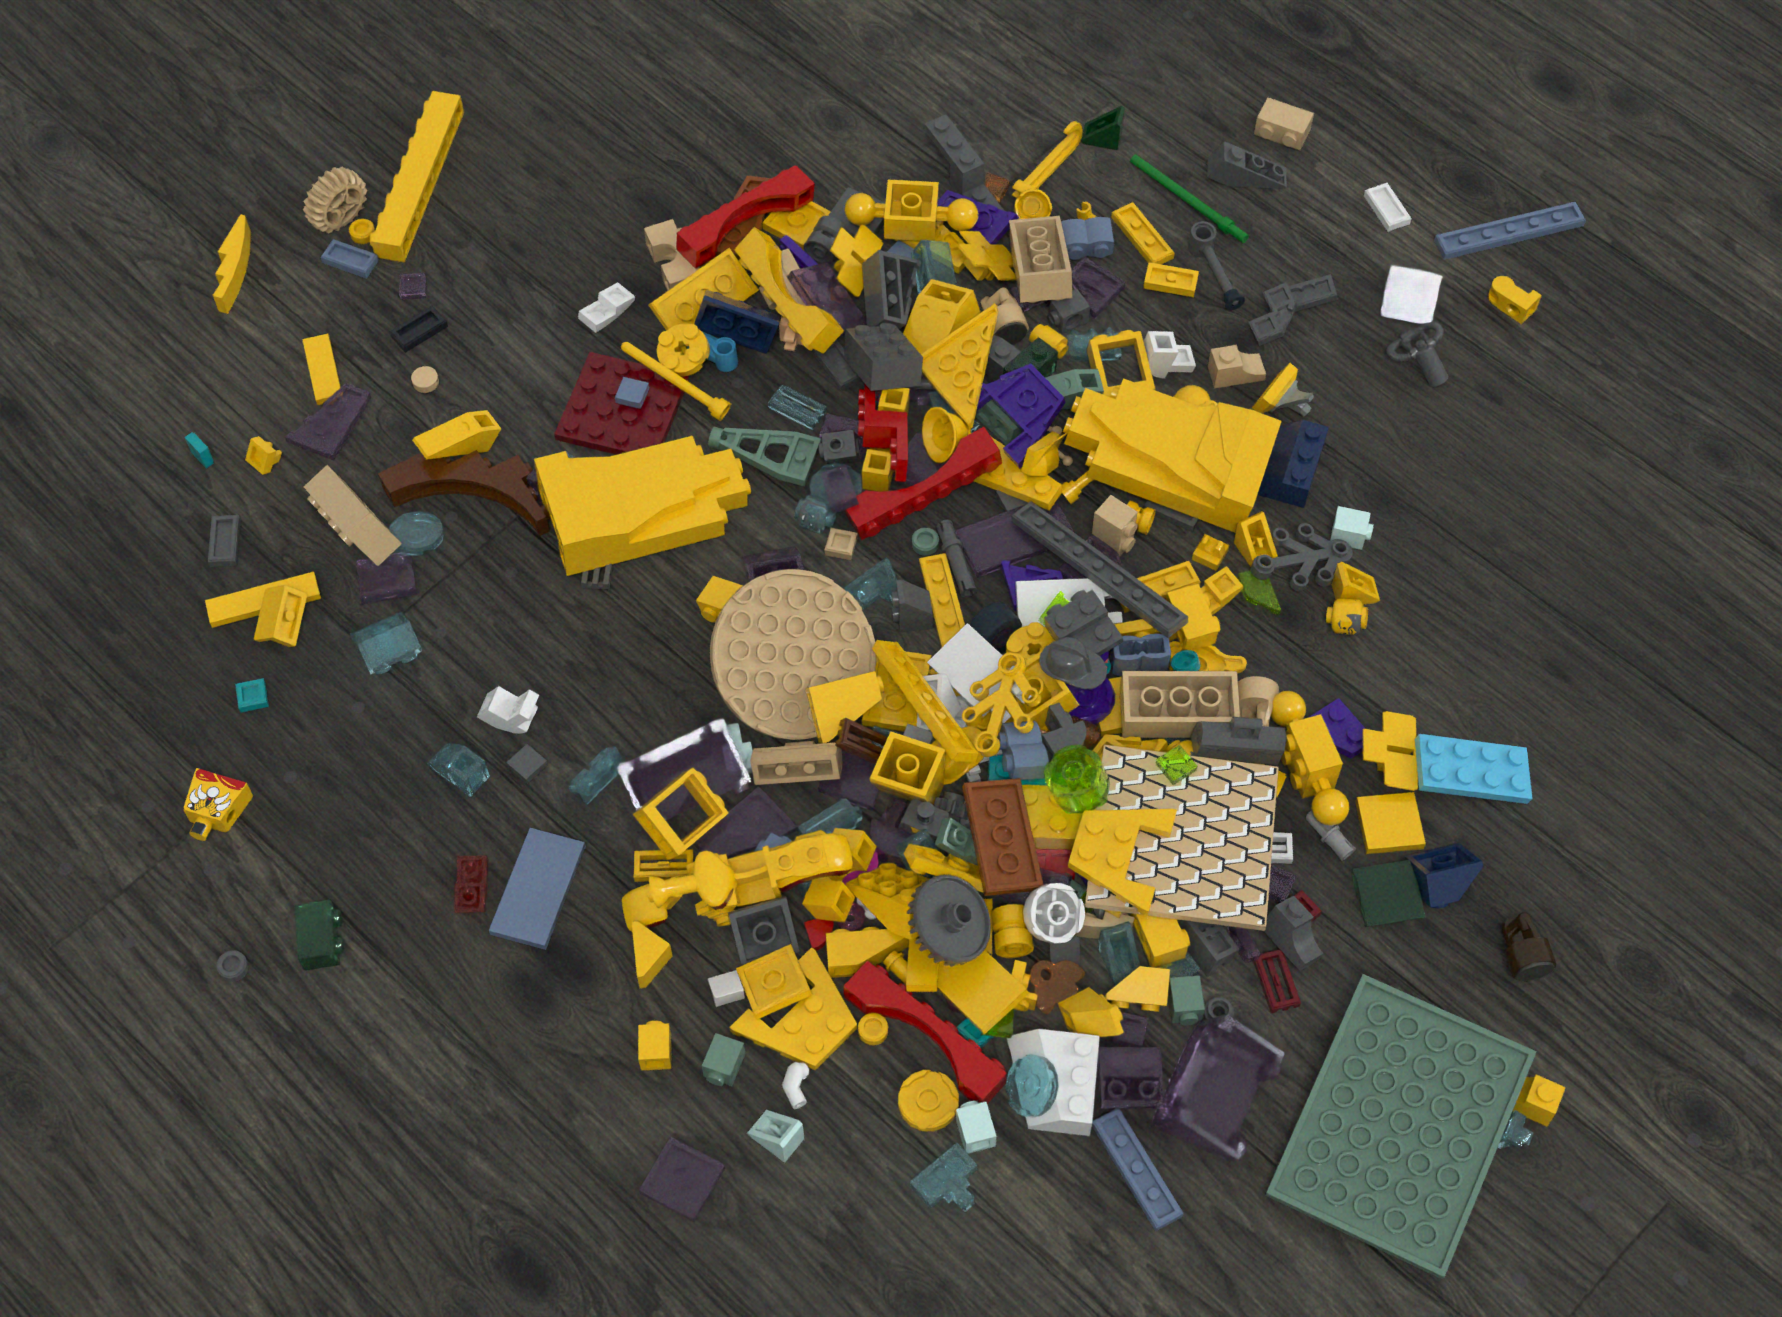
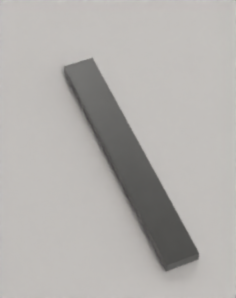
M1032 501L1011 515L1014 524L1167 638L1171 637L1188 623V616Z

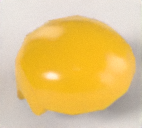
M1028 189L1021 192L1014 203V213L1019 216L1018 219L1050 217L1052 212V204L1048 195L1037 189Z

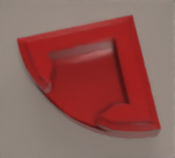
M813 919L804 922L810 946L815 951L825 946L826 933L833 932L834 921Z

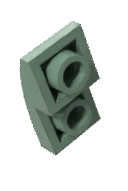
M951 817L943 819L935 845L962 860L978 866L971 830Z

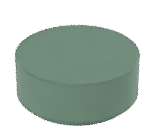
M920 528L913 533L912 548L917 554L927 556L937 551L939 536L936 531L931 528Z

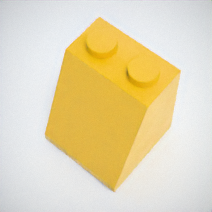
M890 731L870 776V782L881 792L909 801L917 799L922 802H930L934 806L935 798H939L944 786L946 749Z

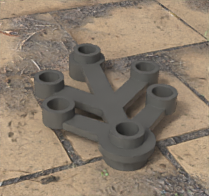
M1307 523L1299 525L1296 537L1302 542H1310L1321 548L1319 550H1313L1289 538V533L1284 528H1276L1272 533L1274 545L1282 546L1296 554L1271 558L1268 555L1257 556L1252 563L1251 573L1254 577L1265 580L1271 577L1274 569L1303 564L1299 572L1295 573L1290 581V586L1293 590L1303 591L1308 584V577L1317 561L1328 560L1325 567L1319 569L1315 577L1318 585L1326 587L1331 584L1334 578L1333 573L1337 564L1350 561L1353 551L1351 546L1343 540L1334 539L1329 541L1315 534L1313 527ZM1321 575L1326 576L1328 579L1322 578ZM1296 580H1300L1303 584L1297 583Z

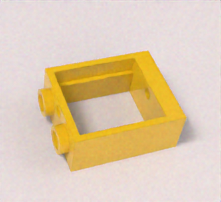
M1125 330L1114 336L1098 335L1089 340L1087 354L1090 367L1099 371L1104 389L1103 395L1111 397L1114 387L1120 388V385L1108 387L1099 351L1133 345L1143 380L1134 383L1155 390L1141 331Z
M692 767L681 773L633 813V815L666 858L670 860L683 853L724 818L728 811L725 809V804L721 797L714 794L707 786V780L703 774ZM684 784L709 817L680 840L655 807Z

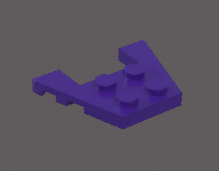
M1032 364L1001 375L999 380L989 384L983 383L977 406L978 411L990 400H993L1021 429L1022 433L1003 448L1004 453L1019 469L1023 466L1027 448L1043 437L1066 403L1065 398Z

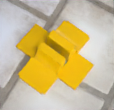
M863 224L860 225L854 238L841 227L830 249L839 259L834 265V268L839 272L836 279L855 297L860 296L864 287L862 263L876 251L881 250L883 245L882 240Z
M980 231L959 232L968 243L957 245L966 256L963 264L977 280L986 278L988 281H992L995 276L998 280H1016L1015 273L1011 270V267H1014L1012 254L1005 246L990 244Z
M1388 711L1383 712L1382 732L1364 728L1362 730L1363 760L1377 763V771L1384 772L1385 785L1415 791L1418 789L1415 749L1416 718L1411 715Z

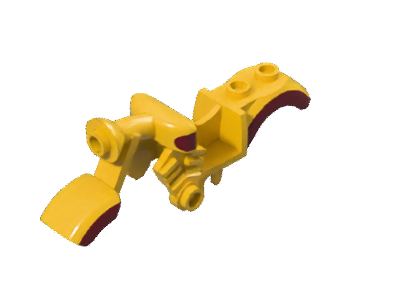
M819 830L796 836L794 841L772 848L767 845L762 847L763 850L727 859L726 854L719 855L707 850L702 851L696 856L695 862L686 865L688 875L671 877L667 880L650 876L649 884L626 893L622 897L626 925L630 931H632V922L638 921L648 929L661 925L667 920V910L671 909L680 900L682 895L698 892L702 899L701 902L695 904L697 915H706L708 918L716 921L719 927L730 925L728 912L734 911L736 906L744 907L782 897L781 893L813 879L847 874L853 865L848 840L843 834H826L824 831Z

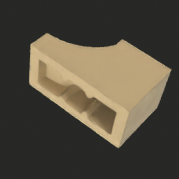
M1237 345L1211 349L1208 371L1214 389L1265 380L1266 372L1259 353H1242L1238 351Z

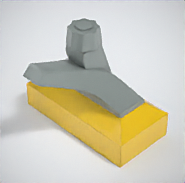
M1289 363L1278 373L1252 408L1256 412L1265 413L1289 407L1305 416L1311 410L1307 402H1310L1314 396L1313 393L1298 390V381L1296 380L1298 369Z

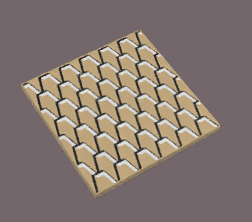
M1104 745L1096 810H1177L1170 838L1139 830L1125 878L1156 887L1148 916L1265 931L1278 767ZM1088 880L1085 907L1143 915L1138 912V908L1128 902L1120 901L1111 891L1103 886L1098 887Z

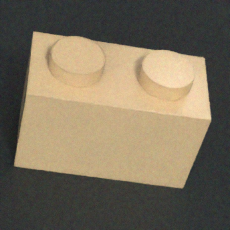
M1267 98L1257 117L1254 135L1301 150L1311 130L1314 113Z
M1110 495L1094 513L1091 543L1116 559L1123 552L1128 553L1135 544L1134 533L1138 527V524H1136L1137 511Z

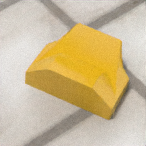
M1052 431L1027 448L1021 472L1029 476H1046L1055 470L1059 465L1058 448L1068 432L1060 435Z

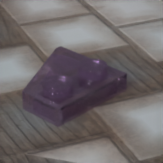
M1086 257L1072 269V285L1075 289H1078L1089 304L1090 314L1093 318H1096L1125 289V281Z

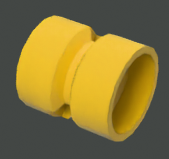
M1008 904L995 908L992 911L991 919L993 931L996 933L994 935V946L997 956L1002 958H1018L1033 952V936L1024 923V905Z

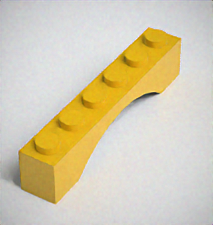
M754 227L734 249L740 257V264L753 273L751 278L758 285L763 286L765 289L763 294L769 300L776 303V311L784 318H787L790 329L802 337L800 342L808 350L812 351L815 349L824 354L844 330L830 313L817 306L798 304L793 299L786 287L782 274V251L769 235Z

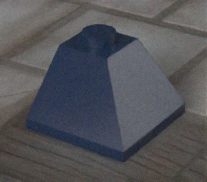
M1460 843L1404 856L1419 898L1430 908H1444L1449 903L1459 901L1483 868V861Z

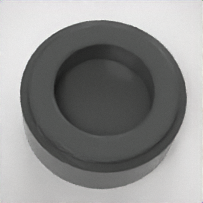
M231 950L219 957L216 968L223 980L236 982L245 977L249 964L241 952Z

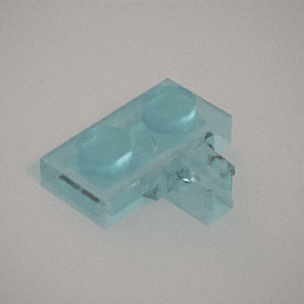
M956 1143L910 1181V1187L930 1209L944 1198L947 1203L954 1200L966 1212L975 1204L973 1202L974 1197L966 1189L970 1186L967 1178L978 1170V1165Z

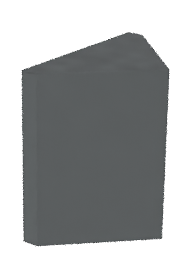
M786 896L728 912L730 930L741 966L789 944L792 945L795 953L800 952Z

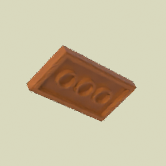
M1021 779L964 783L962 790L984 896L1032 892L1041 887L1043 881Z

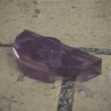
M1227 926L1230 937L1240 949L1238 954L1245 963L1258 960L1261 953L1246 928Z

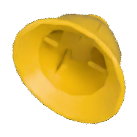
M933 407L927 411L923 419V443L927 454L934 462H946L955 452L960 439L971 434V429L969 430L965 422L957 415L948 413L942 407Z

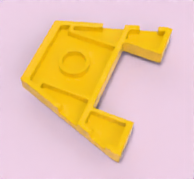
M1177 810L1084 811L1068 862V868L1098 887L1103 886L1114 893L1117 899L1124 903H1130L1138 908L1139 913L1148 916L1156 887L1125 878L1139 830L1170 838Z
M811 947L798 962L806 981L813 987L811 989L812 995L800 1000L773 1028H770L761 1019L757 1020L754 1013L748 1009L730 1026V1032L738 1037L748 1038L754 1044L763 1048L766 1046L779 1052L780 1055L795 1062H803L809 1068L816 1070L857 1029V1023L817 952Z

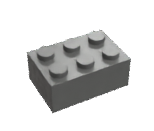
M882 323L880 326L858 325L855 328L846 329L844 358L871 391L921 386L923 356L896 325Z

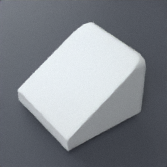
M737 970L708 978L716 1007L745 999Z

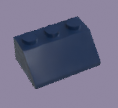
M706 290L694 324L703 332L720 338H731L739 345L767 354L778 328L780 316L769 310H762L748 305L746 302L723 296L721 293Z
M1306 420L1280 426L1257 495L1304 508L1329 427Z

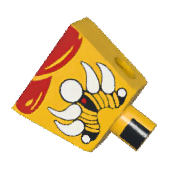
M196 768L184 805V812L190 822L194 823L189 834L197 840L205 841L211 829L224 833L228 832L253 797L248 784Z

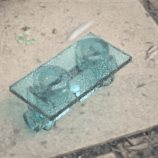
M615 746L612 748L608 747L606 750L602 749L588 764L591 769L589 771L583 769L570 781L569 790L575 795L579 793L587 805L626 766Z

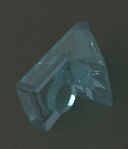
M884 558L844 588L846 592L848 591L857 600L862 610H864L879 598L892 602L891 591H896V580L898 579L890 560Z

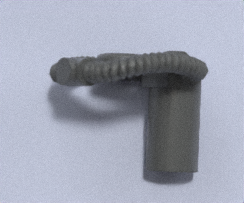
M1432 321L1420 325L1418 328L1416 327L1413 331L1412 329L1403 330L1399 336L1400 338L1387 347L1386 353L1394 361L1405 362L1416 359L1430 386H1439L1447 381L1449 376L1434 348L1443 337V328L1439 323ZM1433 329L1436 333L1435 336L1429 338L1425 331ZM1420 337L1421 340L1416 342V347H1412L1410 341ZM1402 345L1403 349L1407 350L1408 353L1397 354L1395 350Z

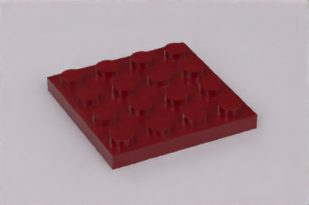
M589 352L554 433L555 440L615 455L664 443L685 392L643 364ZM681 376L689 382V376ZM623 377L649 383V390L641 409L615 402V396Z

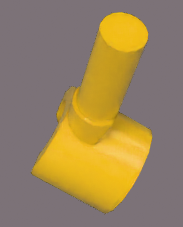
M1088 202L1081 203L1082 210L1076 209L1078 219L1087 220L1096 217V215L1092 214L1091 205Z

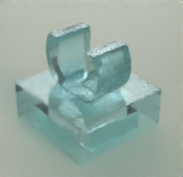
M1517 1110L1511 1113L1498 1145L1499 1149L1511 1145L1520 1148L1522 1142L1526 1145L1530 1144L1533 1133L1523 1127L1526 1116Z

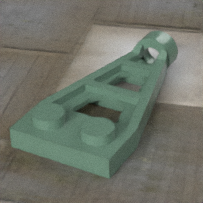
M713 427L708 446L718 450L732 449L736 458L779 480L805 487L819 451L821 438L794 431L722 429ZM743 439L758 440L761 443L757 453L753 454L740 449L741 441ZM771 444L788 446L789 450L784 462L776 463L768 459L764 455L767 446Z

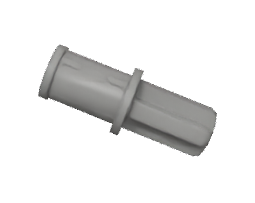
M1312 810L1306 815V820L1322 837L1321 841L1323 843L1326 842L1341 861L1347 859L1356 850L1339 831L1340 827L1338 825L1328 826L1320 823L1314 817Z

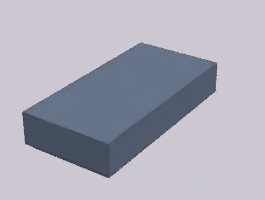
M335 239L331 241L321 256L322 263L366 279L379 261L377 254Z

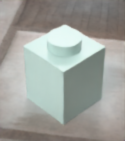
M1338 506L1330 541L1340 539L1347 542L1351 548L1362 550L1364 541L1370 540L1373 524H1369L1370 513Z
M970 1101L956 1109V1123L965 1154L996 1146V1133L986 1102Z

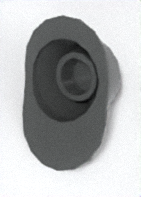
M1064 637L1053 641L1040 654L1039 662L1041 669L1048 676L1074 687L1094 689L1100 686L1106 679L1107 668L1103 659L1095 652L1085 648L1081 641L1073 637Z

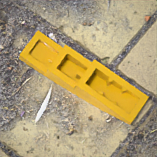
M240 214L218 250L222 263L215 273L219 286L214 292L213 298L218 311L226 314L229 313L239 294L250 255L251 231L246 216Z

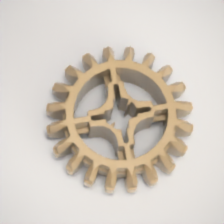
M334 167L331 172L325 171L324 176H318V181L312 184L311 191L306 192L308 198L303 201L306 205L303 211L306 213L305 217L316 229L328 234L333 230L339 231L341 227H345L349 222H352L355 216H358L359 210L364 208L362 203L367 200L365 197L367 193L365 183L357 173L344 167L339 169Z

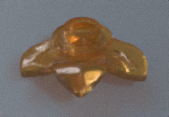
M1042 960L1034 964L1030 970V981L1035 987L1034 994L1038 995L1037 1008L1047 1015L1052 1011L1055 1004L1078 993L1079 989L1075 983L1085 976L1084 970L1079 965L1067 960L1056 964L1048 960ZM1042 970H1047L1050 973L1049 980L1042 979Z

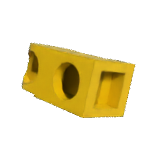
M1498 276L1492 281L1488 299L1499 310L1522 324L1537 310L1542 295L1535 290L1527 293L1516 286L1511 278Z

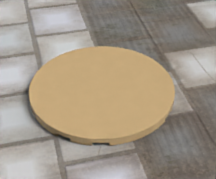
M778 570L746 583L730 597L722 608L711 636V671L723 701L736 717L747 726L764 735L778 739H809L817 737L805 688L875 671L876 654L872 650L875 639L871 625L868 624L862 612V607L848 591L846 592L842 587L834 583L832 579L806 570Z

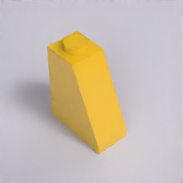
M875 671L805 688L818 743H827L837 736L838 730L842 728L839 726L840 720L848 718L855 721L882 699L881 693L884 692V686L881 677L876 676Z

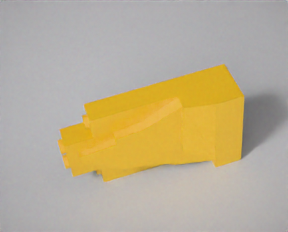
M1123 378L1120 388L1114 387L1111 397L1085 388L1082 398L1076 396L1071 409L1075 413L1074 419L1068 417L1063 432H1068L1064 442L1065 445L1089 453L1085 465L1090 466L1086 477L1236 533L1238 522L1248 518L1254 506L1281 421L1254 410L1221 402L1217 406L1198 407Z
M693 436L610 457L568 458L566 451L534 459L539 494L543 505L549 512L558 539L560 557L567 576L725 535L724 524L728 523L726 511L748 506L747 495L751 494L748 479H743L741 475L743 473L741 461L739 458L734 457L732 449L704 455L701 445L696 446Z

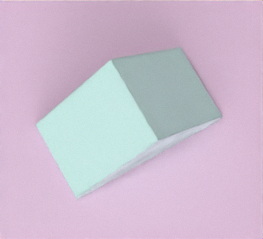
M769 1110L762 1114L747 1133L752 1139L784 1163L804 1140L803 1124L799 1120Z

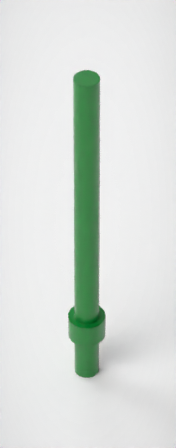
M1137 154L1132 156L1130 163L1217 224L1220 231L1226 235H1232L1241 243L1247 241L1249 235L1238 228L1232 219L1217 213Z

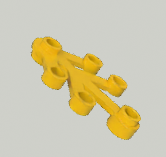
M1009 652L1002 655L998 661V669L970 686L971 695L981 702L963 711L962 719L968 726H977L981 721V715L993 708L987 731L979 733L974 741L975 748L982 756L991 757L999 751L1000 741L997 737L1006 707L1014 719V726L1020 733L1025 734L1033 729V720L1022 711L1011 693L1015 681L1022 691V700L1027 706L1035 707L1041 702L1040 693L1030 685L1024 675L1026 661L1018 653ZM1001 682L999 689L988 696L989 688ZM979 688H983L981 693L976 694ZM1035 694L1032 700H1028L1030 695ZM971 714H975L973 719L968 720ZM1027 720L1026 725L1023 726V727H1020V724H1021L1023 721ZM993 743L990 748L986 749L987 745Z

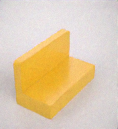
M287 585L266 588L254 640L258 642L272 640L287 647L296 646L307 594Z

